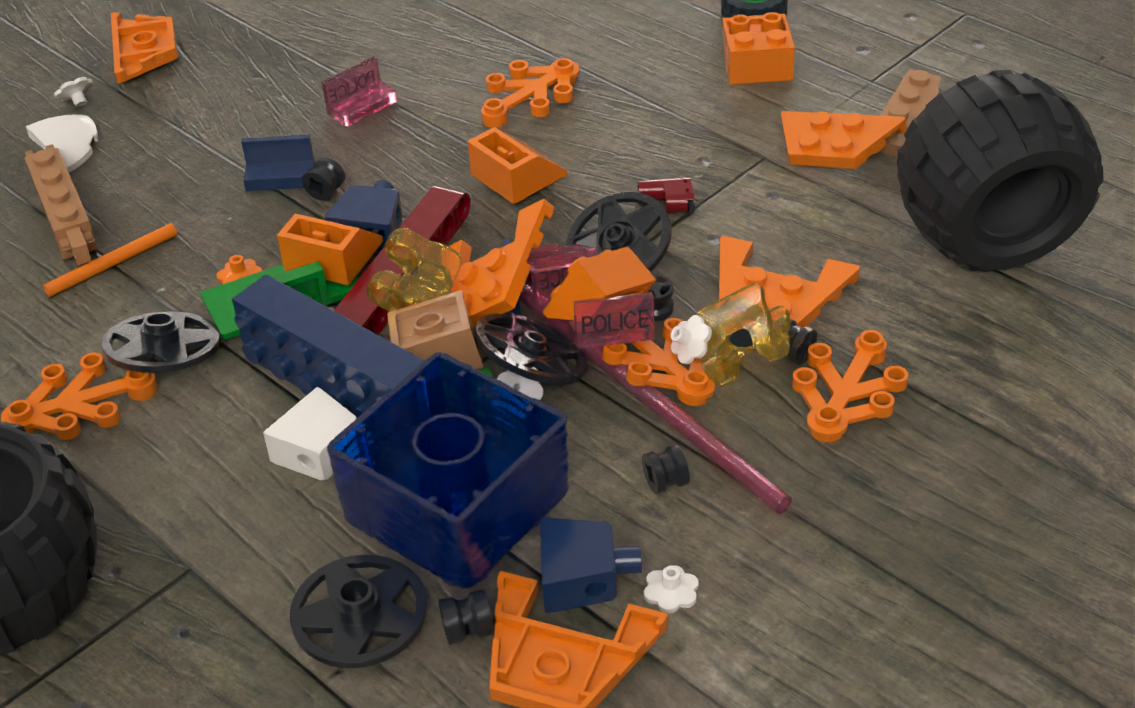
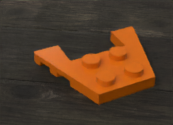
M545 198L519 211L515 240L512 243L499 249L494 248L487 255L473 262H470L472 247L463 240L438 252L443 295L462 290L474 327L483 316L493 313L503 314L515 308L531 268L527 263L531 250L540 246L544 236L539 231L544 217L547 219L551 218L554 211V206Z
M722 235L720 238L719 322L742 328H751L755 331L772 335L778 323L783 318L788 317L795 320L799 327L804 328L821 314V308L828 301L834 302L842 295V289L848 283L853 285L858 281L860 266L827 259L817 282L804 280L796 275L786 276L765 271L760 267H747L746 265L753 254V242Z
M500 571L497 579L498 593L495 605V633L492 644L489 683L490 699L519 708H596L664 634L668 627V613L628 604L614 639L608 640L527 618L539 593L538 580Z

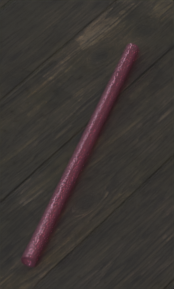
M525 285L522 288L519 297L523 304L551 327L564 334L587 357L777 514H782L789 508L792 498L658 388L649 385L634 386L630 384L626 379L628 365H610L602 360L603 344L586 330L585 335H583L582 327L574 320L546 318L542 312L550 301L531 285Z

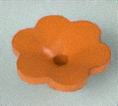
M233 255L229 258V262L225 264L224 269L217 272V280L225 284L261 272L262 268L257 266L256 261L253 259L244 260L242 255Z

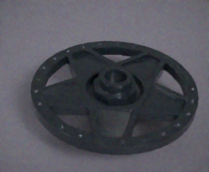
M621 192L606 196L586 208L573 223L566 240L565 251L567 261L571 265L576 260L575 255L592 257L608 249L614 251L629 247L649 272H651L663 259L670 245L672 227L669 216L657 200L646 194ZM636 202L646 206L626 215L618 203ZM598 213L597 228L580 233L584 225ZM661 220L662 234L659 245L656 247L646 236Z
M173 311L153 312L128 318L111 327L102 338V352L111 364L125 370L142 373L170 372L197 365L208 359L218 349L220 335L218 328L213 322L199 315ZM185 323L193 324L202 329H186ZM114 339L125 343L124 346L116 351H113L111 347ZM204 347L200 351L187 357L186 350ZM152 358L158 361V362H141V361L148 360V359H152Z
M509 313L488 314L477 322L474 337L480 349L494 362L519 376L541 383L564 385L579 381L587 369L586 356L579 346L565 334L545 323ZM494 324H511L509 329ZM491 343L503 348L505 350L504 355L500 353ZM575 359L577 369L573 370L565 360Z
M355 555L341 558L319 568L299 587L290 608L291 629L300 648L307 655L323 664L339 668H361L376 665L402 652L417 637L426 618V595L417 575L399 561L378 555ZM372 567L386 571L366 579L360 577L352 569ZM326 579L329 597L303 607L309 594ZM408 585L411 586L416 598L414 616L395 604ZM305 633H333L334 653L314 644ZM373 636L397 638L383 648L362 654Z

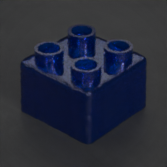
M443 352L434 353L388 394L340 432L327 446V453L330 458L334 483L343 509L344 519L354 528L377 540L381 545L431 572L433 575L442 578L447 584L461 589L472 588L481 583L518 542L540 524V518H544L561 502L569 490L567 417L561 411L536 398H531L504 382L474 369L471 365L465 364Z

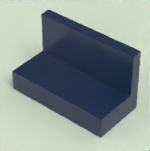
M310 134L242 138L241 143L246 161L243 182L246 191L304 188L302 176L306 171L312 169L315 163Z

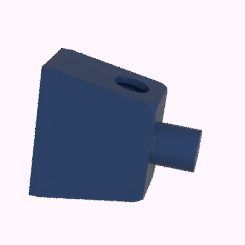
M385 180L377 181L374 186L352 185L326 213L324 219L325 221L356 227L381 235L383 242L376 250L381 251L401 226L402 209L399 192L394 189L391 183Z
M540 518L542 586L545 613L612 601L616 598V574L642 573L640 546L614 547L612 525L608 522Z

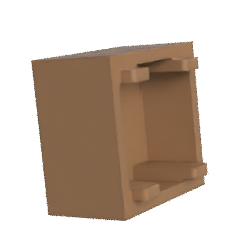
M462 290L387 313L391 342L436 366L440 381L461 374H470L476 372L477 369L483 368L480 349L474 337L475 328Z

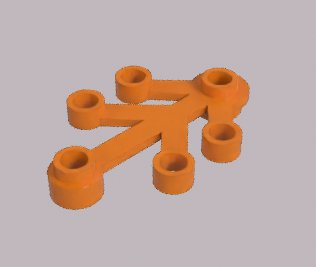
M567 58L558 59L550 66L528 67V63L524 60H515L509 64L510 77L516 80H505V76L500 73L488 75L486 77V86L489 92H516L502 100L497 98L486 100L481 108L482 123L492 128L505 125L508 122L507 111L532 96L534 98L530 101L531 114L535 117L547 116L550 113L547 89L555 84L553 88L554 100L558 103L571 102L573 100L572 85L577 81V77L580 74L579 65ZM527 77H540L539 79H525Z
M621 310L610 314L611 329L619 328V331L609 332L608 316L606 317L607 325L603 334L609 341H606L603 345L602 360L610 365H628L626 379L630 384L676 390L678 399L690 406L704 405L713 396L715 383L705 374V365L710 359L712 350L711 342H707L706 354L700 359L694 358L690 363L689 371L678 363V355L671 351V343L673 341L671 339V332L683 320L669 318L664 321L662 336L665 339L663 350L636 327L628 329L625 326L624 317L629 311ZM620 312H622L623 330H620ZM631 313L626 318V323L629 327L636 323ZM630 342L642 353L627 351V346L624 343ZM652 369L665 371L667 374L653 373Z
M866 330L857 337L854 359L843 378H841L831 362L832 349L829 345L814 343L809 346L807 362L811 367L816 368L832 394L828 404L816 389L817 373L813 369L801 367L793 372L792 387L796 392L801 393L811 410L807 415V427L816 440L825 443L835 442L847 431L849 424L875 417L888 418L893 414L895 399L888 392H902L907 388L909 374L905 368L889 366L885 369L883 377L860 383L869 366L879 365L886 358L887 342L880 332ZM870 397L868 404L846 408L847 404L851 401Z
M97 352L88 353L80 359L82 370L57 398L51 400L47 399L55 389H59L67 383L68 377L61 364H50L44 367L41 371L43 382L26 400H17L7 406L1 414V422L22 425L25 427L26 433L32 434L39 429L56 434L61 440H71L81 432L77 417L96 422L102 428L113 427L121 420L116 403L106 401L97 406L89 403L126 392L128 397L135 401L147 400L157 393V380L154 373L127 370L125 378L86 389L96 377L103 375L106 371V364L102 354ZM59 412L65 413L58 416L57 418L49 416Z

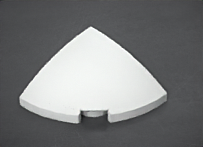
M86 115L56 116L26 126L29 138L44 150H46L45 146L51 144L54 145V148L59 149L68 172L78 168L92 155L93 151L90 144L92 138L94 137L95 142L98 141L96 126L92 119Z

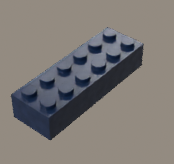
M267 274L232 298L236 314L234 319L239 328L243 343L242 351L251 363H258L265 367L277 378L285 379L299 387L306 395L316 387L322 389L355 415L362 428L374 431L384 437L391 445L399 446L411 454H415L446 427L439 372L436 366Z

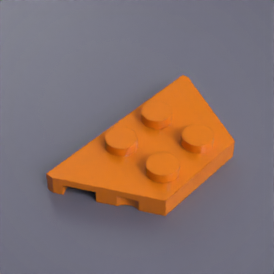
M111 13L114 73L117 84L178 59L172 17H151L137 14L135 16L136 20L122 19L121 13Z
M781 112L791 165L856 169L866 162L869 156L878 153L887 146V137L894 132L903 134L907 130L906 117L860 115L858 113Z

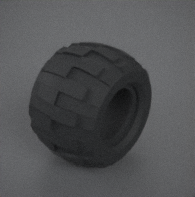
M993 70L989 74L974 75L959 81L948 90L939 93L926 104L924 110L917 118L912 120L904 133L906 139L898 150L897 176L905 209L926 241L948 259L951 258L958 265H968L974 271L1007 270L1025 265L1050 253L1068 240L1080 228L1088 215L1093 211L1100 197L1098 188L1104 181L1103 166L1101 164V153L1089 123L1076 106L1068 100L1065 94L1027 73L1013 74L1011 70Z
M0 422V655L14 652L16 648L34 639L38 641L57 628L56 623L67 613L75 610L85 596L84 588L87 585V581L93 577L97 553V526L94 521V509L86 487L79 479L75 468L41 434L26 433L24 426L9 422Z

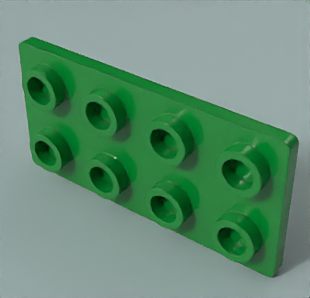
M318 261L290 271L284 270L282 264L204 290L200 295L208 313L219 330L220 336L223 340L241 336L234 319L236 314L232 298L266 274L322 305L342 300L359 278L356 275L348 286L325 280L324 270Z

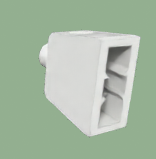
M318 387L263 432L271 462L321 481L329 479L343 465L357 472L365 466L368 460V450L362 447V435L356 416Z

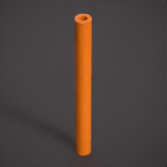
M169 223L43 284V289L50 298L177 236V230L172 223Z

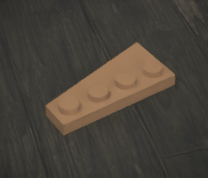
M909 69L880 116L906 117L908 128L912 120L917 118L924 110L925 105L938 95L940 76L929 74L923 70L915 71ZM894 132L887 137V146L878 153L897 157L898 150L906 139L904 133Z

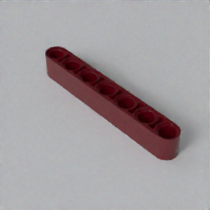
M439 186L430 188L334 311L371 332L380 335L388 324L387 313L396 311L401 307L437 259L438 252L446 247L466 220L470 210L469 194ZM417 266H421L414 283L408 290H405L406 282Z

